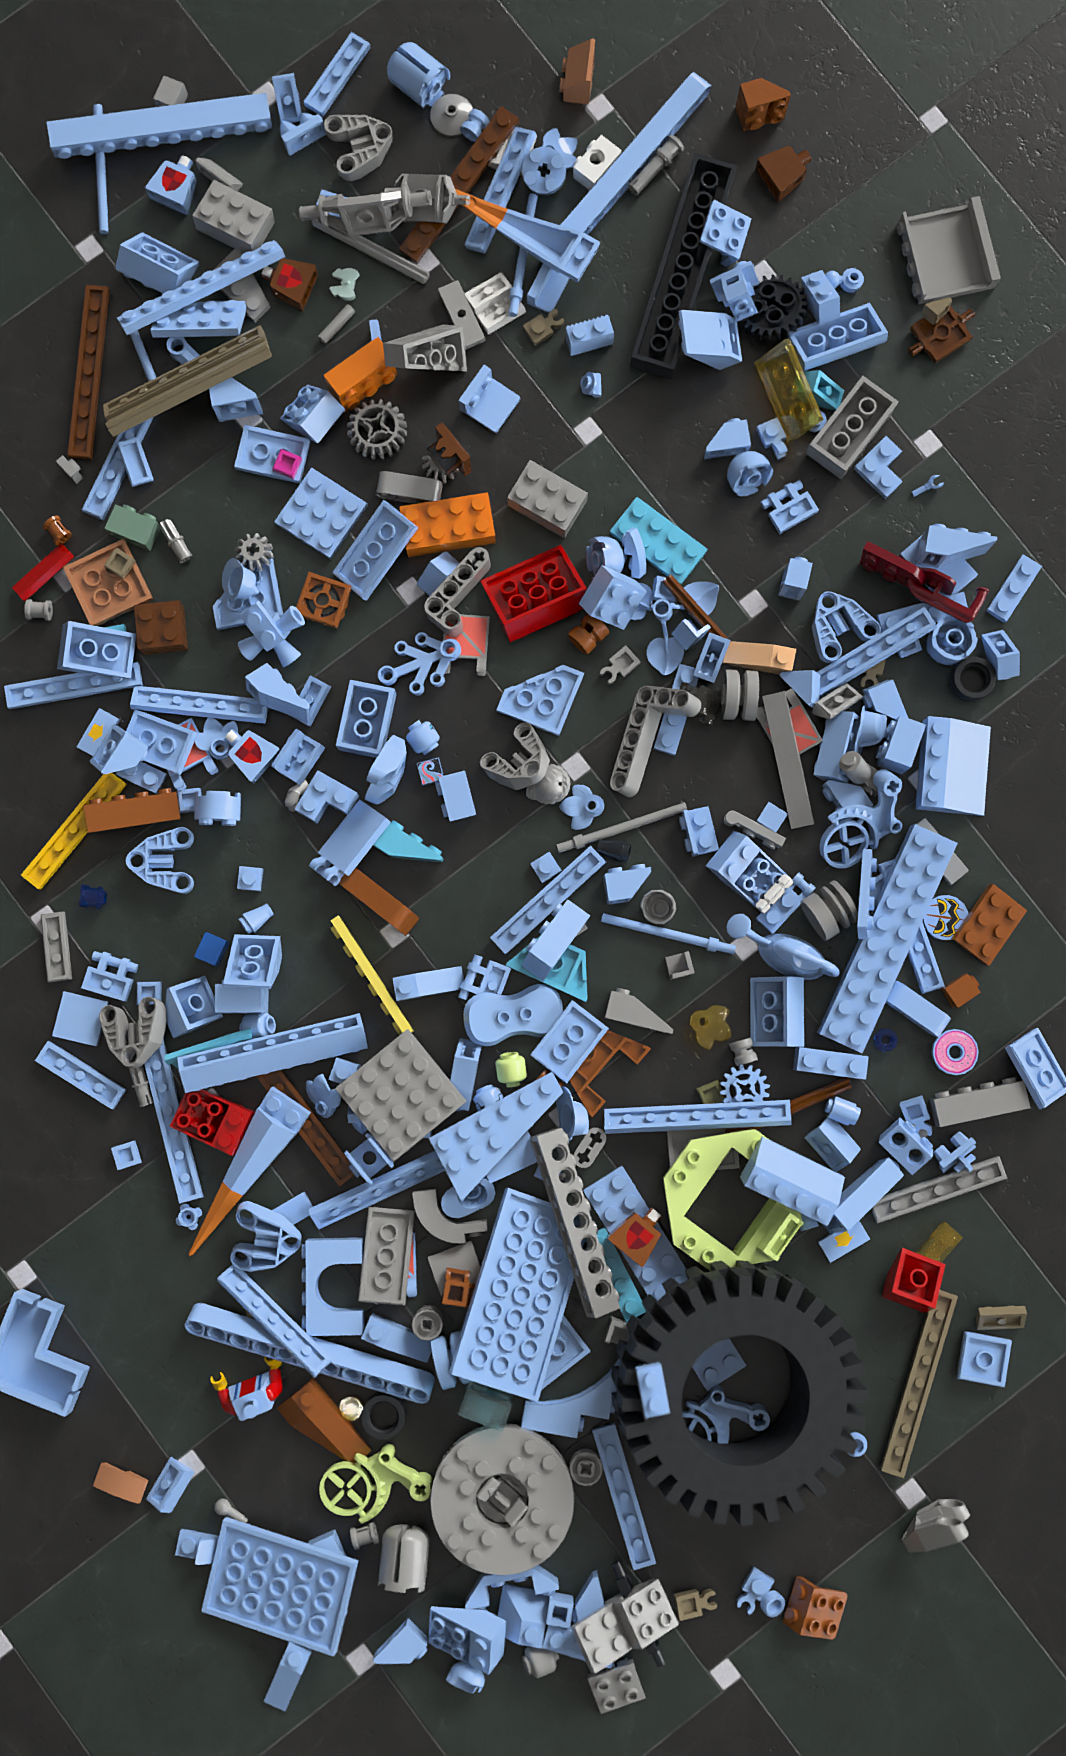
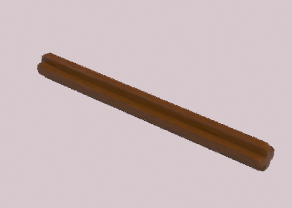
M843 1077L791 1100V1114L850 1089L852 1084L849 1078ZM764 1126L727 1128L725 1134L750 1129L757 1130Z

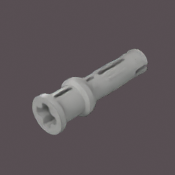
M669 135L667 142L661 149L658 148L655 151L653 159L629 183L628 188L633 194L635 193L638 196L663 167L669 166L671 159L678 152L683 151L684 146L677 137Z

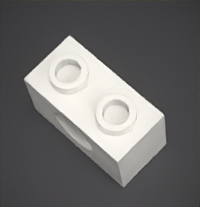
M602 135L596 141L593 140L588 145L587 152L583 157L579 156L573 164V178L589 191L622 153V150ZM598 161L600 164L594 165L591 162Z

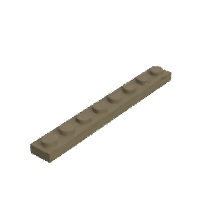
M940 1290L936 1308L926 1312L880 1465V1470L901 1478L905 1476L956 1305L957 1295Z

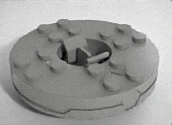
M495 1423L478 1427L466 1433L443 1456L435 1473L431 1492V1511L438 1535L447 1549L458 1560L480 1572L510 1575L527 1571L539 1565L559 1547L568 1532L573 1515L574 1493L572 1480L563 1457L555 1446L550 1444V1441L543 1438L541 1434L534 1430L522 1428L521 1425Z

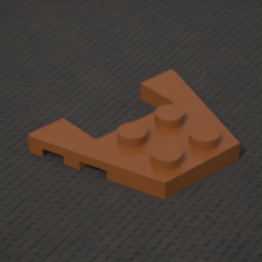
M606 1031L569 1080L590 1116L593 1117L606 1101L588 1086L589 1083L618 1050H621L638 1065L651 1050L648 1046L612 1031Z

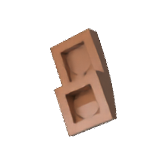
M106 1462L101 1463L93 1486L119 1498L134 1503H141L148 1480L131 1471L124 1472Z

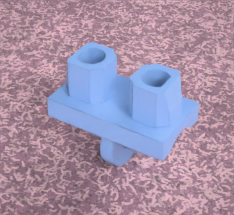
M959 1131L950 1139L957 1148L955 1151L950 1153L944 1145L934 1151V1156L939 1162V1168L943 1173L957 1162L959 1164L954 1167L957 1173L962 1169H965L968 1173L973 1170L970 1163L976 1159L974 1155L970 1154L966 1158L964 1157L976 1148V1142L972 1137L968 1139Z

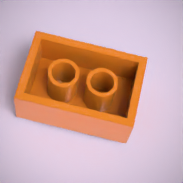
M377 337L324 374L328 391L345 408L343 411L345 412L348 409L352 410L357 407L366 396L371 397L383 384L391 383L397 375L396 367L385 366L383 342Z

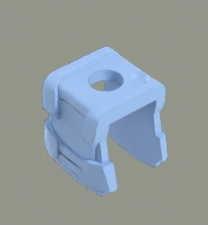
M367 1133L365 1135L367 1140L351 1153L346 1151L345 1155L351 1163L349 1168L356 1177L361 1175L365 1181L372 1184L373 1182L370 1179L387 1164L392 1168L394 1163L374 1136ZM372 1151L375 1153L376 1161L373 1164L368 1165L363 1161L365 1152Z

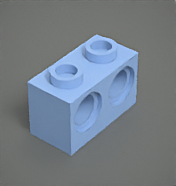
M802 557L790 558L784 569L778 596L800 601L807 589L813 563L807 562L808 560Z
M899 1118L880 1135L879 1143L913 1175L932 1158L933 1146L925 1137L921 1138L915 1132V1127L906 1120L904 1122ZM899 1132L904 1134L906 1138L897 1140L893 1135ZM918 1149L922 1152V1155L916 1157L910 1151Z

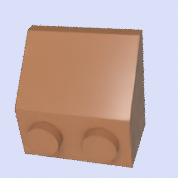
M589 39L569 48L568 58H563L562 72H566L565 78H561L560 92H563V102L589 104L594 67L595 39Z

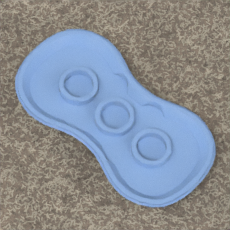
M535 984L513 995L479 993L470 998L465 1005L463 1014L464 1026L470 1040L481 1046H492L514 1035L544 1037L563 1013V1005L558 992L546 984Z

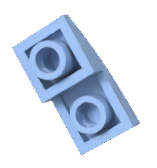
M632 527L623 534L622 547H624V554L632 555L629 560L631 577L641 578L646 574L645 550L637 528Z

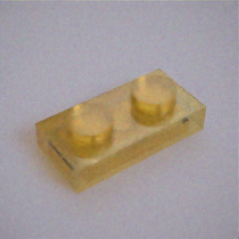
M943 1221L916 1253L942 1263L963 1237Z

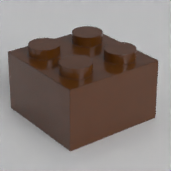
M179 600L134 605L137 646L143 655L188 651L185 610Z

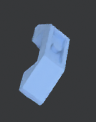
M539 1565L527 1571L510 1575H495L482 1572L466 1598L465 1608L484 1610L486 1606H489L488 1585L499 1587L504 1585L505 1581L514 1580V1582H521L527 1580L528 1576H532L535 1594L548 1596L554 1594L555 1590H559L558 1578Z

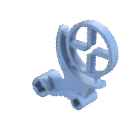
M881 769L873 777V784L878 790V804L876 806L850 805L828 816L829 821L833 824L822 835L820 853L823 859L835 868L853 866L862 859L863 849H868V845L871 849H876L880 838L891 832L896 834L901 831L902 823L894 817V808L897 794L902 788V781L889 770ZM846 817H858L859 819H858L857 821H855V820H852V819H843V818H846ZM864 820L869 827V836L866 829L861 825ZM846 826L858 827L861 835L847 839ZM838 829L840 839L843 842L848 843L850 846L861 843L858 851L851 858H849V849L839 842L827 845L830 837ZM841 849L842 862H835L828 858L827 853Z
M719 1384L711 1388L709 1394L701 1402L687 1401L686 1406L689 1407V1411H682L683 1417L692 1418L688 1426L690 1431H693L696 1423L699 1421L707 1432V1440L711 1441V1434L717 1432V1443L728 1444L729 1421L731 1418L736 1417L748 1423L757 1431L766 1429L770 1423L768 1410L763 1404L754 1403L749 1405L745 1402L731 1400L724 1396L723 1388ZM695 1409L708 1416L713 1422L714 1427L709 1428L706 1421L694 1413ZM761 1413L763 1418L755 1420L754 1415L758 1416Z

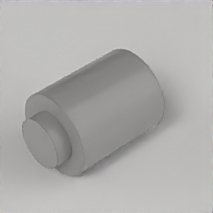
M850 751L841 757L839 766L854 784H863L870 778L871 768L858 752Z

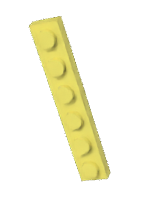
M337 916L332 919L331 922L334 925L331 927L332 932L337 939L340 937L346 944L343 946L349 958L354 956L358 963L355 965L357 971L362 977L366 975L370 981V984L367 985L374 996L379 995L383 1001L380 1006L386 1015L391 1014L395 1022L392 1025L397 1033L400 1035L407 1029L411 1033L414 1032L341 917Z

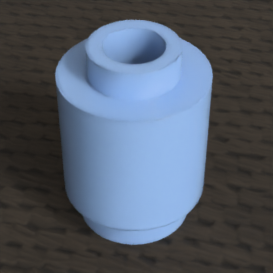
M834 1096L833 1099H828L824 1111L827 1112V1118L845 1125H855L861 1108L856 1107L855 1103Z

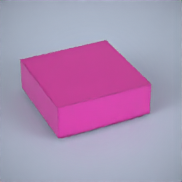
M281 449L272 470L294 480L302 462V457Z

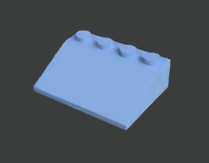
M928 716L922 721L926 726L920 746L916 810L984 816L991 727L952 718Z

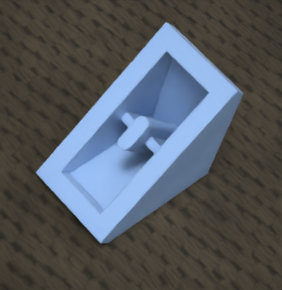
M445 551L429 562L418 580L417 586L431 596L460 563Z
M709 632L693 675L714 683L731 640Z
M813 670L781 672V678L809 706L814 708V704L819 701L820 675Z

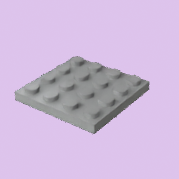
M409 1029L404 1031L335 1088L393 1161L398 1159L467 1102Z

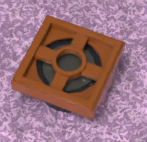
M308 572L296 608L304 619L337 629L340 620L345 616V609L348 607V597L352 587L351 585Z

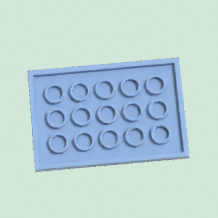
M226 1517L222 1522L202 1612L334 1656L337 1652L358 1560Z

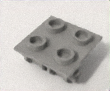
M625 1658V1660L617 1662L618 1667H615L613 1662V1669L609 1670V1668L605 1667L606 1671L603 1668L597 1673L588 1674V1681L601 1714L646 1698L633 1659L628 1660V1658Z

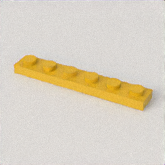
M113 773L103 774L21 876L41 890L88 833L83 805H89L88 800L102 798L103 802L112 801L111 797L118 796L127 784Z

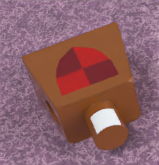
M652 1207L643 1218L634 1211L606 1237L638 1265L643 1267L661 1236V1233L654 1226L662 1216Z

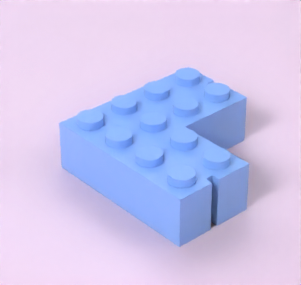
M20 1289L14 1292L0 1326V1391L66 1417L74 1409L80 1394L78 1390L83 1386L90 1367L47 1350L65 1305L47 1298L40 1301V1295Z

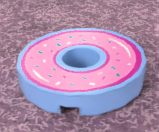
M957 1029L941 1033L934 1040L931 1050L932 1058L938 1069L951 1075L965 1074L971 1070L977 1062L979 1053L977 1043L973 1037L965 1031ZM954 1045L960 1049V1056L956 1059L949 1055V1049Z

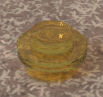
M347 1397L340 1403L339 1413L345 1420L354 1421L361 1416L363 1407L357 1398Z

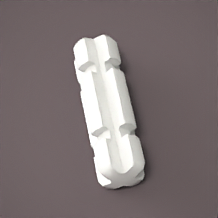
M782 875L778 880L779 883H775L763 896L764 899H760L755 906L760 912L767 913L771 908L770 905H774L786 892L785 889H789L792 886L793 881L789 876Z

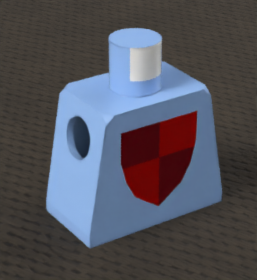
M181 156L177 165L164 161L145 187L149 198L187 215L197 185L194 173L190 171L193 165L192 160L186 156Z
M232 729L224 738L233 747L228 752V755L253 784L272 764L275 757L281 751L277 746L249 730L243 736H240Z

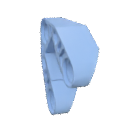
M829 591L820 595L811 628L818 655L823 662L833 663L842 654V648L827 619L837 636L851 629L861 640L867 642L880 634V624L854 600ZM830 597L834 602V606L832 608H825L822 605V599ZM866 625L875 628L876 633L874 636H868L864 633ZM825 648H835L837 655L833 658L828 657L825 654Z
M393 735L384 745L368 773L367 781L371 784L366 793L365 800L373 804H380L394 794L405 768L407 752L404 739Z
M179 827L148 837L127 855L126 865L148 884L180 894H187L193 889V878L183 872H152V868H173L174 864L173 854L152 855V852L187 849L192 846L194 835L189 829ZM187 832L189 840L185 844H179L177 841L179 833ZM133 856H142L143 864L140 867H133L131 863ZM180 877L188 879L189 884L187 888L179 889L177 887V881Z
M250 1201L242 1202L238 1206L236 1212L237 1222L240 1226L256 1232L254 1244L238 1243L233 1247L230 1258L235 1268L243 1271L275 1268L299 1249L301 1233L283 1215ZM242 1210H247L251 1212L253 1216L250 1218H245L241 1215L240 1212ZM289 1237H295L297 1239V1242L294 1244H287L285 1242V1239ZM242 1252L247 1258L238 1259L235 1253Z

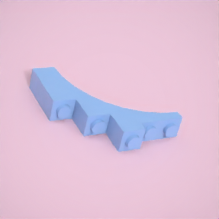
M618 1359L614 1366H620V1359ZM612 1368L596 1384L578 1394L549 1401L536 1402L525 1400L521 1427L577 1438L578 1431L582 1432L584 1426V1417H581V1415L609 1419L610 1413L615 1411L611 1392H617L611 1378Z

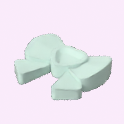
M338 268L332 273V276L342 280V285L330 287V290L334 297L339 295L343 300H353L355 298L353 291L355 280L359 277V273L352 268L343 270Z

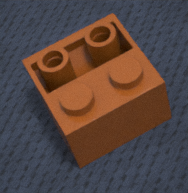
M763 78L740 84L735 108L743 131L749 129L756 130L762 125L768 123L776 124L784 119L791 96L790 92Z

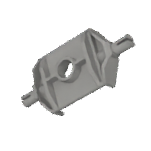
M401 174L395 182L394 188H402L404 184H407L411 193L430 191L432 197V206L413 207L412 216L406 217L403 222L424 221L447 224L457 205L470 204L467 201L470 200V196L457 195L452 180L447 175ZM403 202L393 205L394 212L403 208Z

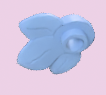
M556 128L547 132L543 137L542 147H551L558 151L564 159L566 169L572 168L576 160L573 153L577 147V139L569 137L560 138Z
M207 718L204 724V733H197L194 742L200 750L208 751L213 758L218 760L225 759L229 756L228 752L231 750V745L224 738L232 729L238 733L235 721H231L223 727L216 719ZM221 745L224 747V751L217 752L216 747Z
M574 785L572 787L573 796L564 799L559 808L565 814L573 816L571 828L581 830L590 826L593 818L603 812L604 802L601 797L593 795L587 786ZM591 802H595L596 807L593 810H590L589 804Z
M323 1074L318 1075L313 1082L310 1080L306 1082L307 1095L315 1104L316 1112L323 1118L332 1116L336 1111V1107L340 1105L341 1095L336 1089L330 1090Z

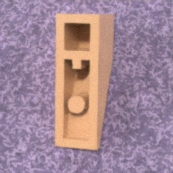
M730 641L722 664L780 675L781 672L792 671L796 649L772 644Z

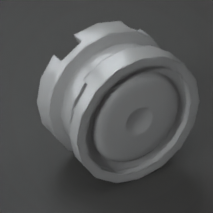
M588 1448L579 1449L572 1455L569 1466L570 1475L573 1480L583 1486L596 1483L602 1474V1462L599 1455L594 1450Z

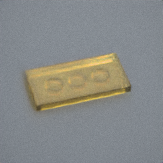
M784 339L754 362L776 416L784 430L787 442H793L824 420L790 339Z

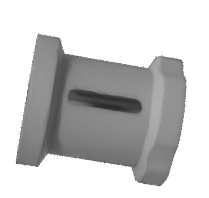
M31 599L26 600V619L31 620L35 617L45 618L46 621L51 620L53 607L50 600H46L44 603L33 602Z
M374 1522L369 1523V1526L359 1529L350 1528L351 1540L355 1550L359 1549L362 1545L372 1542L374 1544L379 1543Z

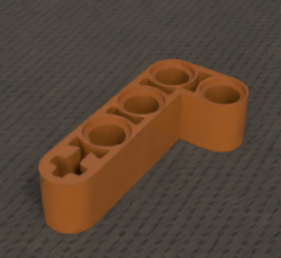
M356 867L349 876L344 874L341 877L339 884L403 935L406 936L420 919Z

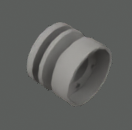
M835 880L828 883V888L825 886L820 888L823 899L817 894L812 893L800 901L808 921L824 941L839 933L837 922L844 928H848L850 922L854 924L858 921V911L852 898Z

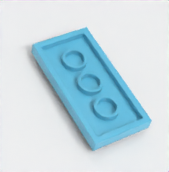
M638 497L634 499L610 530V534L622 542L623 534L632 527L637 528L643 542L646 561L666 576L673 575L681 585L708 550Z

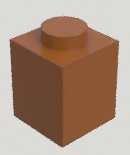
M968 973L960 975L940 989L952 1008H959L981 993L978 989L979 983L972 975L969 976Z

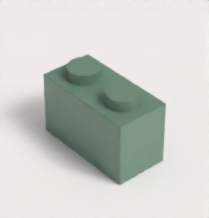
M116 504L104 528L109 535L121 540L125 539L126 542L151 551L160 531L159 524L154 516L147 513L141 515L128 505L121 507Z

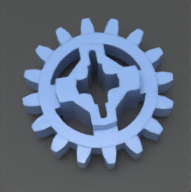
M739 1065L738 1071L731 1067L730 1071L732 1074L724 1073L723 1076L727 1080L726 1082H720V1085L724 1086V1090H721L719 1093L726 1096L722 1101L723 1103L742 1102L744 1099L756 1102L763 1101V1097H769L765 1089L769 1088L770 1085L763 1083L767 1077L759 1076L760 1069H756L753 1072L752 1065H748L746 1070H744L743 1065ZM740 1074H749L745 1080L736 1078ZM756 1082L759 1084V1094L755 1092L754 1085ZM737 1084H748L749 1086L747 1087V1089L749 1090V1093H751L752 1095L743 1093L741 1095L740 1093L742 1090L741 1088H739L740 1086H738ZM730 1085L734 1087L733 1098L729 1092Z

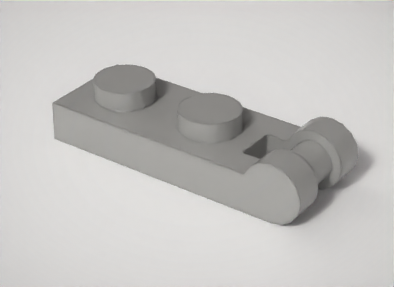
M729 811L723 819L726 826L732 827L735 825L743 829L742 833L752 839L755 836L763 840L762 844L768 848L775 849L776 847L779 849L786 840L785 837L736 811Z

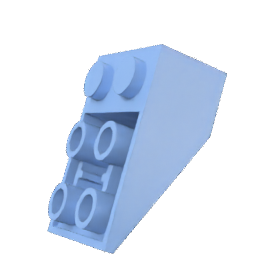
M679 311V328L683 340L681 345L685 355L718 370L742 362L738 327L735 318L725 313Z
M943 524L929 525L920 538L916 564L939 568L982 555L997 541V537L991 536L988 532H968V529L965 528L949 529Z
M735 831L731 833L706 865L721 881L755 908L756 903L760 899H764L763 896L775 883H779V878L784 874L787 875L746 835Z
M431 1607L428 1643L437 1649L449 1653L454 1658L473 1666L476 1670H481L489 1675L504 1655L506 1621L486 1610Z

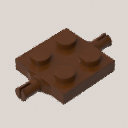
M950 306L949 311L934 325L924 317L912 324L910 330L917 338L918 343L908 348V352L911 353L910 355L914 356L921 350H924L935 364L970 342L973 337L967 330L965 322L975 317V313L972 312L973 310L970 308L959 315Z

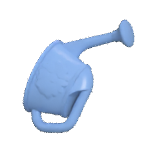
M744 914L732 916L727 923V932L731 937L740 939L747 936L758 944L759 954L762 959L775 971L787 977H803L804 980H814L823 976V974L831 977L839 976V969L834 964L826 961L814 946L801 938L787 934H770L761 937L750 929L751 922Z

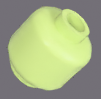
M518 1052L503 1053L496 1060L497 1079L499 1082L505 1083L507 1087L519 1086L520 1081L527 1077L525 1059L518 1055Z

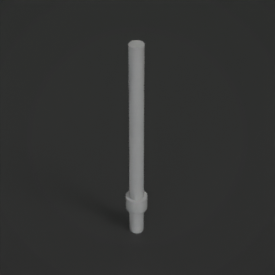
M684 802L584 836L582 834L574 836L572 840L557 844V850L561 853L573 848L577 850L584 848L586 844L682 813L683 810H687L686 804Z

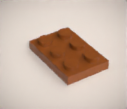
M989 883L951 939L984 965L989 966L1027 910L996 885Z

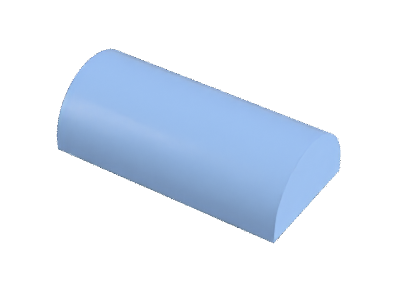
M868 303L840 313V318L822 325L814 322L797 328V332L789 331V337L787 338L793 361L798 370L804 372L885 343L888 338V332L871 304Z

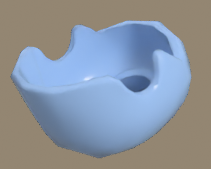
M460 1661L452 1666L446 1681L469 1693H474L479 1687V1693L484 1686L485 1678L481 1670H476L473 1666Z

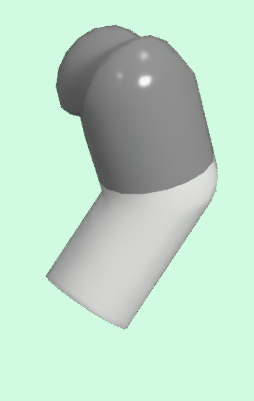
M306 780L303 781L301 786L297 784L287 792L285 806L291 812L296 811L295 807L298 804L299 797L304 794L309 785Z

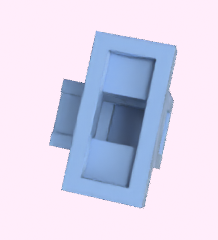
M751 261L710 279L718 302L723 301L725 307L730 306L737 322L758 313L751 296L755 295L753 286L760 283ZM739 279V281L729 285V283Z

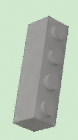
M1016 1077L1002 1079L1003 1084L994 1085V1082L982 1083L980 1088L972 1090L971 1086L957 1089L958 1093L949 1095V1091L935 1093L936 1098L929 1099L934 1124L937 1127H943L1029 1109L1030 1104L1024 1081H1017Z

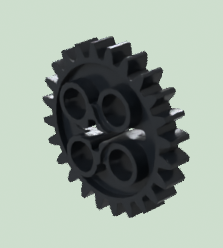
M772 274L771 279L767 280L764 275L763 281L753 286L755 295L751 296L758 313L740 320L739 324L740 328L744 327L746 334L751 332L752 338L760 335V341H762L765 336H768L769 342H771L773 336L781 340V334L789 337V330L797 332V325L802 326L803 319L807 317L808 302L807 295L804 294V288H799V282L792 284L791 277L784 281L783 275L779 279H775V275Z

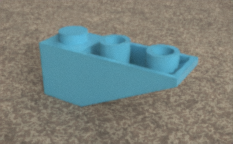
M394 820L373 844L374 847L391 858L443 862L444 860L440 856L442 853L440 850L432 845L429 848L421 843L423 839L414 833H411L409 836L402 831L404 827Z

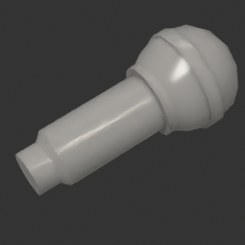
M219 1499L215 1503L214 1510L218 1515L228 1516L243 1523L247 1522L248 1519L232 1508L227 1499Z

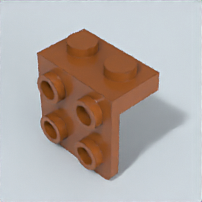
M796 1576L782 1623L799 1635L834 1639L846 1604L847 1594L839 1590L817 1587L804 1577Z

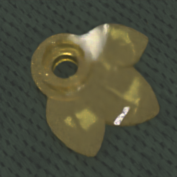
M713 1005L706 1011L697 1010L692 1014L690 1024L692 1029L696 1031V1040L700 1046L711 1049L714 1040L724 1041L731 1038V1029L724 1021L730 1013L726 1007ZM703 1017L705 1024L701 1026L699 1021Z

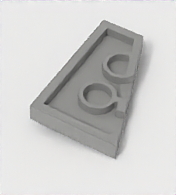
M235 248L215 269L221 267L225 262L241 257L243 255L241 250ZM253 273L220 289L230 300L245 301L247 308L245 314L255 323L270 309V305Z

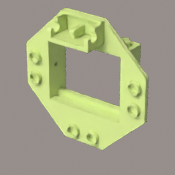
M756 1129L690 1140L663 1177L673 1244L710 1271V1263L722 1260L731 1268L736 1267V1260L749 1261L751 1264L772 1260L778 1261L779 1256L800 1226L802 1227L804 1224L800 1212L769 1198L735 1248L731 1251L684 1216L732 1148L746 1159H750L761 1137L766 1138Z

